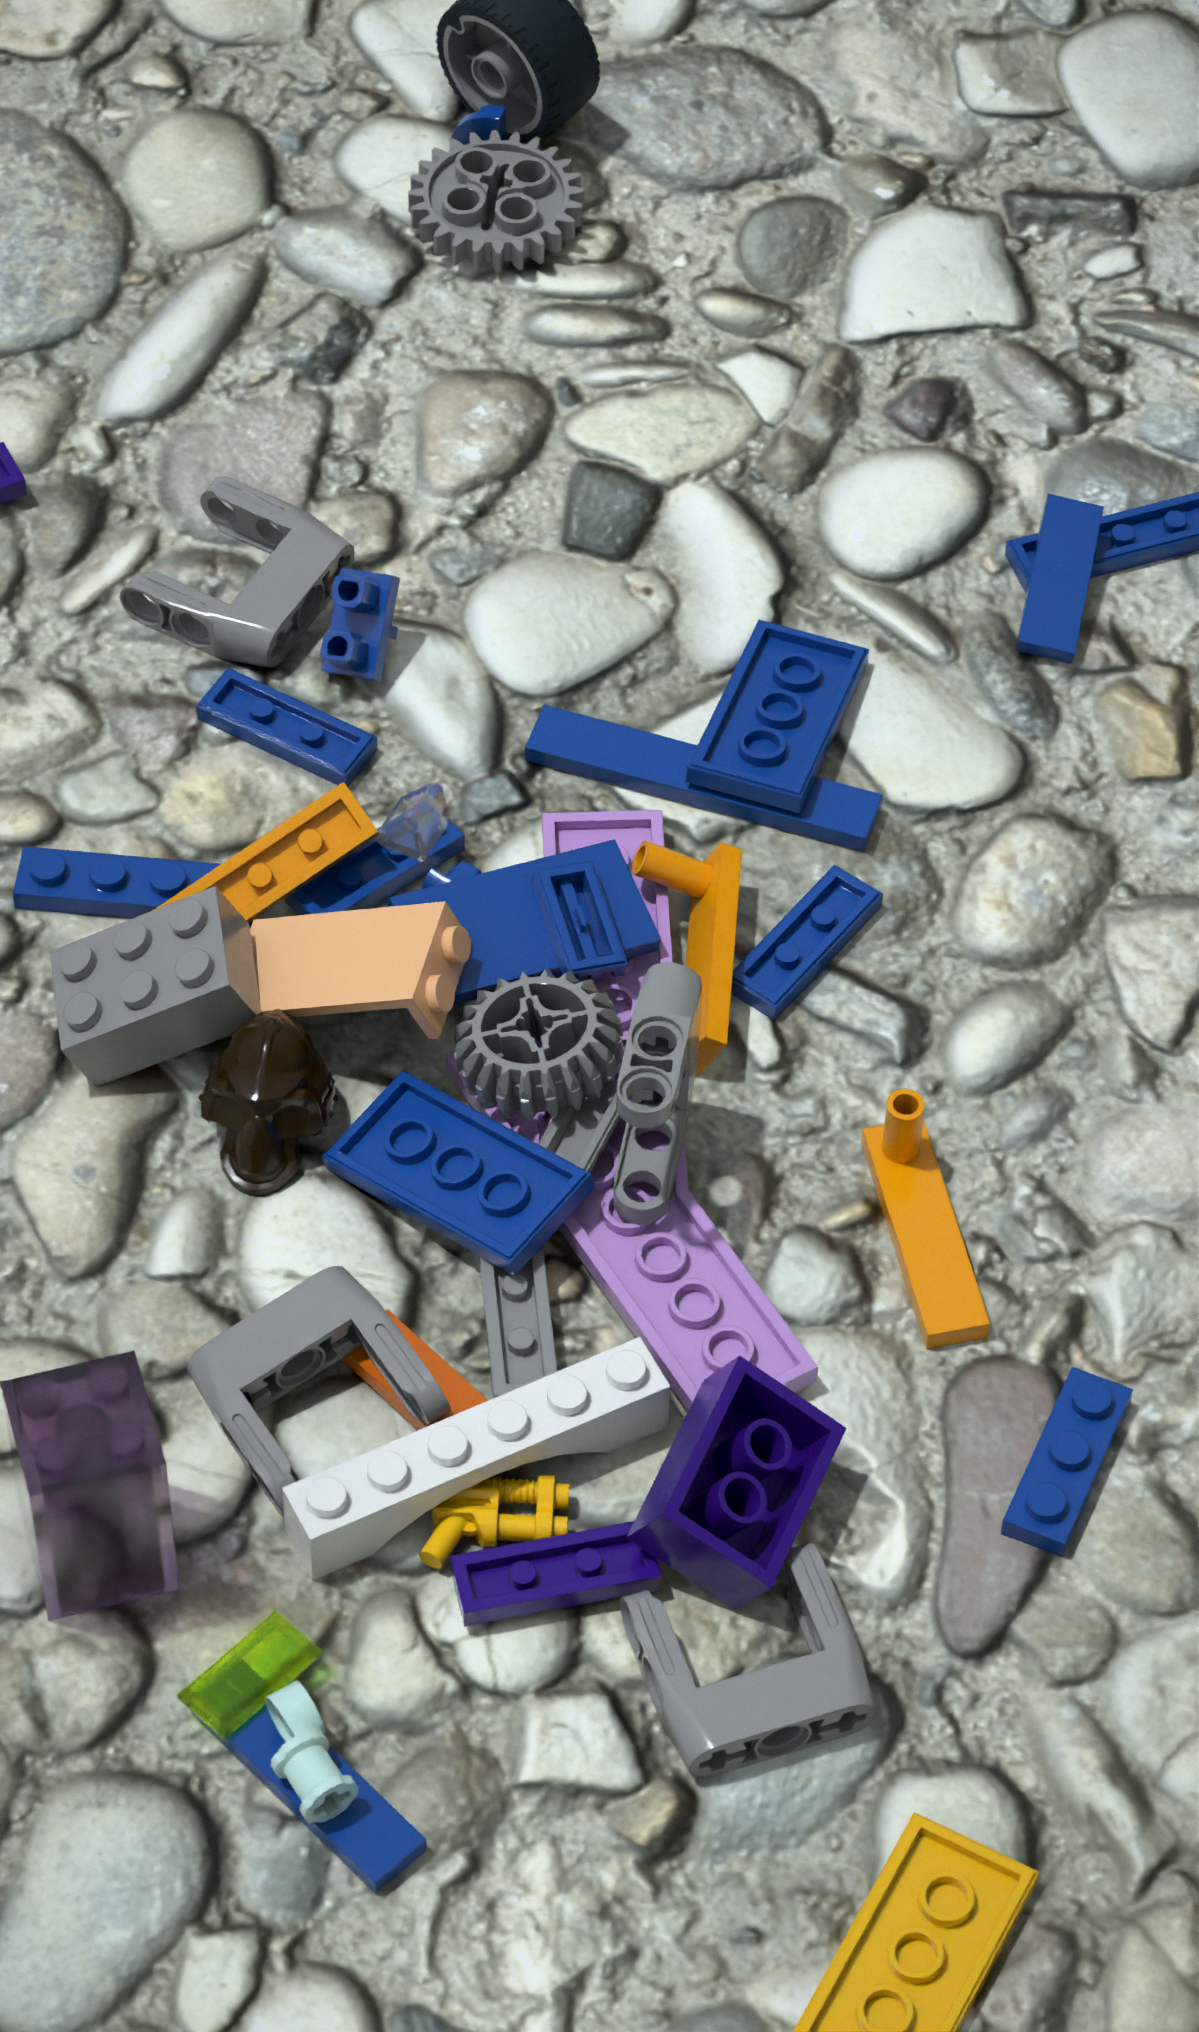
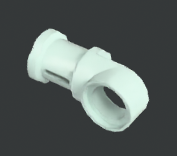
M294 1681L265 1697L270 1716L285 1741L279 1751L272 1757L270 1766L278 1778H287L302 1801L299 1811L307 1823H323L345 1811L357 1797L359 1787L350 1775H342L327 1752L330 1743L325 1737L326 1730L322 1718L303 1685L299 1681Z

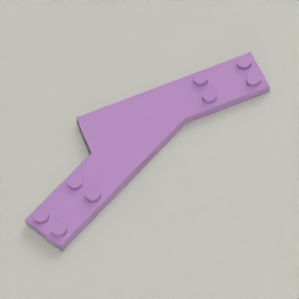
M662 810L542 813L543 857L613 839L616 840L660 935L661 943L658 951L626 959L628 966L624 976L612 977L611 972L603 973L601 980L593 981L599 993L608 994L609 1000L612 1001L614 1010H616L617 1017H620L623 1030L621 1038L625 1051L634 1007L647 970L654 964L673 962L668 887L632 874L633 858L639 845L644 840L665 847ZM579 977L578 981L588 980V977ZM536 1040V1047L541 1048V1041ZM454 1052L446 1055V1071L473 1109L537 1144L540 1142L553 1118L548 1112H537L532 1121L529 1122L522 1111H517L505 1119L498 1106L484 1109L477 1095H470L468 1089L464 1086L461 1071H457ZM622 1063L616 1065V1067H617V1071L615 1072V1079H616V1080H618L619 1073H620V1068H621V1064H622ZM620 1118L591 1171L596 1185L595 1189L558 1229L636 1338L641 1337L670 1387L687 1411H689L703 1380L739 1355L793 1392L816 1382L818 1366L689 1191L685 1138L671 1203L667 1213L660 1220L650 1224H634L618 1215L614 1207V1176L627 1123ZM658 1131L644 1132L636 1139L637 1143L647 1150H660L671 1142L668 1136ZM647 1182L633 1183L624 1191L630 1199L637 1202L651 1201L660 1193L653 1184Z

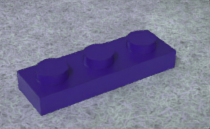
M632 1521L450 1556V1570L463 1624L466 1627L623 1597L644 1590L661 1589L662 1575L658 1560L626 1538L634 1523Z

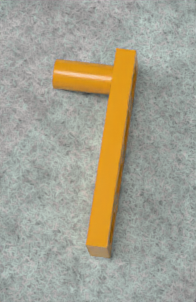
M342 782L155 909L216 886L242 917L250 923L379 836L378 830L347 785Z
M644 840L639 845L633 858L632 874L691 896L685 966L694 970L702 982L699 1053L696 1075L699 1076L726 1047L728 1040L742 849L720 842L703 862Z
M899 1089L891 1093L887 1099L884 1125L862 1129L861 1145L925 1348L931 1349L988 1338L990 1321L923 1119L924 1099L914 1090Z

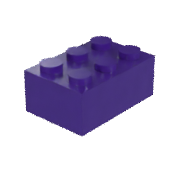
M739 1355L703 1380L626 1538L735 1611L772 1589L846 1431V1427Z

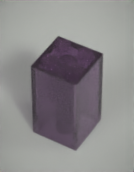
M135 1350L1 1381L0 1386L19 1508L48 1621L179 1590L166 1461Z

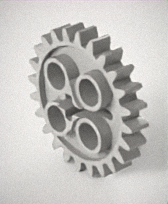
M492 130L489 140L482 141L475 132H471L469 144L466 145L451 138L449 139V152L433 148L432 162L420 160L418 163L419 174L411 175L410 178L411 190L408 191V202L412 228L420 229L421 243L434 241V254L436 256L451 250L452 264L454 265L459 264L467 257L472 259L473 270L476 271L482 267L485 261L492 262L496 272H501L504 261H512L518 270H523L524 258L531 257L539 264L544 263V249L560 254L562 252V240L573 241L575 239V227L582 226L584 188H581V174L579 172H572V160L570 158L558 160V147L553 146L541 151L540 138L538 137L530 140L527 144L520 143L519 132L515 131L506 141L500 139L497 130ZM505 171L504 187H501L498 191L501 173ZM495 209V219L490 230H487L489 214H492Z

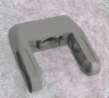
M226 476L217 477L201 495L200 503L203 511L215 523L220 532L269 553L270 556L230 604L156 571L134 575L120 592L119 598L125 611L134 620L153 630L216 658L273 668L285 658L332 599L331 593L334 578L340 575L341 568H352L355 554L354 546L308 511ZM221 500L228 503L233 508V510L228 508L223 502H221ZM144 595L148 596L153 602L149 601Z
M673 962L654 964L646 972L634 1007L617 1082L616 1108L620 1117L627 1123L614 1176V1207L618 1215L634 1224L656 1222L667 1213L670 1207L688 1123L698 1064L702 982L694 970ZM630 1094H631V1103H630L629 1100H628V1096H629ZM658 1131L668 1136L671 1142L663 1149L647 1150L642 1148L636 1139L644 1132ZM647 1182L653 1184L660 1193L651 1201L637 1202L630 1199L624 1191L633 1183Z
M332 1266L317 1272L214 1337L192 1355L187 1365L190 1377L223 1434L282 1517H284L282 1487L297 1482V1480L291 1473L290 1460L256 1412L348 1355V1353L361 1346L412 1417L430 1424L451 1411L448 1400L437 1381L379 1301L342 1266Z
M813 1542L790 1548L785 1559L789 1580L787 1597L811 1654L697 1688L663 1603L652 1596L649 1590L620 1598V1610L624 1628L661 1725L692 1775L696 1777L716 1776L843 1738L863 1729L874 1719L876 1710L856 1636L823 1558Z

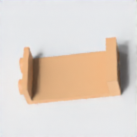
M446 901L255 919L250 928L261 1013L281 1009L283 1013L290 1016L303 1017L407 1008L428 1039H439L448 1012L454 1004L455 991L464 964L470 957L472 943L468 931L460 924Z

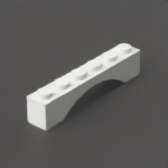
M637 1337L282 1487L285 1531L311 1579L314 1581L374 1555L391 1538L424 1513L455 1494L494 1475L527 1463L559 1455L585 1452L612 1453L668 1429L670 1385L641 1337Z

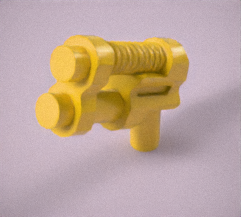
M538 1475V1480H528L527 1478L525 1480L521 1478L515 1480V1478L502 1479L501 1477L499 1479L492 1477V1479L483 1480L432 1508L434 1532L421 1550L419 1557L429 1567L441 1569L463 1535L475 1537L481 1547H497V1540L531 1541L567 1534L568 1517L553 1516L554 1509H569L570 1484L555 1483V1476ZM504 1502L507 1504V1502H511V1504L524 1503L525 1505L527 1503H531V1505L537 1503L536 1515L499 1514V1503Z

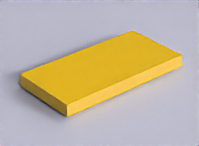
M914 1812L793 2032H959L1038 1883L1039 1871Z

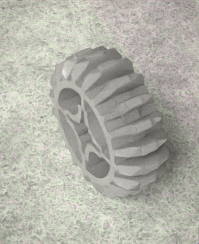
M548 967L539 977H529L522 970L519 980L509 983L498 977L496 991L478 990L477 1000L475 1001L476 1005L463 1007L462 1022L455 1025V1063L457 1071H461L463 1084L468 1089L469 1094L477 1095L484 1109L498 1106L505 1119L517 1111H522L529 1122L532 1121L537 1112H548L556 1120L560 1108L569 1106L580 1112L584 1096L600 1099L601 1089L603 1088L602 1083L615 1082L616 1065L622 1063L624 1052L621 1038L623 1036L620 1017H617L616 1010H614V1005L609 1000L608 994L599 993L592 979L579 982L572 970L559 978H555ZM536 1040L541 1041V1048L536 1047Z

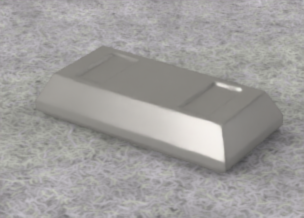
M615 1079V1082L602 1083L603 1088L601 1089L600 1099L584 1096L580 1112L569 1106L560 1108L556 1120L552 1118L538 1145L591 1173L621 1118L616 1108L618 1080Z

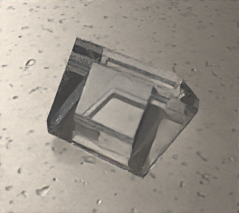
M435 782L402 796L378 830L379 836L375 840L383 847L424 862L451 821L443 788Z

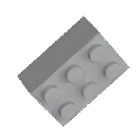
M216 886L50 951L61 1051L96 1087L230 1036L243 1022H247L248 1019L261 1013L249 923Z

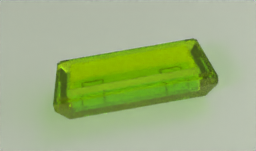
M275 1609L177 1694V1698L225 1740L266 1704V1696L292 1682L323 1654V1650Z

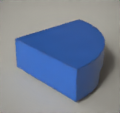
M486 105L481 107L478 112L462 117L451 138L466 145L469 144L471 132H475L482 141L489 140L492 130H497L500 139L506 140V107Z

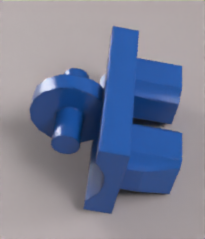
M341 568L340 575L334 578L331 598L335 601L329 632L324 634L320 656L324 659L322 665L323 672L381 682L389 639L397 638L398 627L392 625L400 578L393 575Z

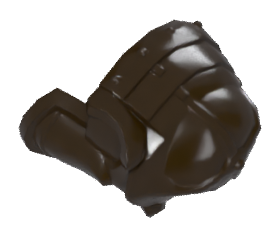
M281 1009L260 1013L248 1019L247 1022H243L234 1031L230 1045L224 1049L216 1064L212 1067L208 1079L205 1080L203 1093L198 1097L201 1101L202 1119L207 1122H217L226 1128L219 1151L224 1174L232 1186L240 1192L251 1196H266L274 1193L294 1178L302 1164L297 1135L309 1134L316 1136L322 1134L323 1127H327L330 1118L334 1116V1103L338 1101V1096L335 1094L334 1089L335 1080L328 1071L324 1058L313 1047L309 1034L293 1016L283 1013Z

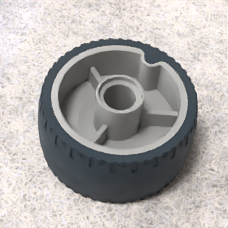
M457 0L442 15L437 25L436 48L439 54L438 57L444 70V75L447 77L448 83L455 95L458 96L460 102L463 103L471 114L478 112L481 107L486 105L506 107V139L508 140L516 131L520 134L521 143H528L535 137L541 138L554 131L573 117L593 97L600 81L599 56L588 27L578 14L579 12L568 0Z

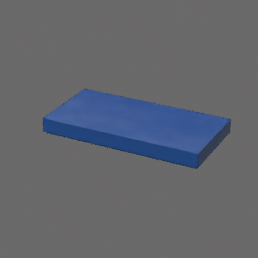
M758 620L687 766L686 782L800 813L868 665L870 649Z
M615 839L389 897L387 907L446 901L460 924L468 931L472 940L469 959L464 964L455 991L453 1005L477 999L478 990L496 991L498 977L509 983L519 980L522 970L529 977H539L548 967L555 978L562 976L531 884V878L535 869L592 860L626 959L658 951L661 943L660 935ZM579 878L571 879L579 904L582 906L597 957L605 956ZM552 882L577 958L582 960L556 882Z
M402 1071L322 1156L327 1170L514 1276L518 1274L596 1187L590 1172L405 1071Z

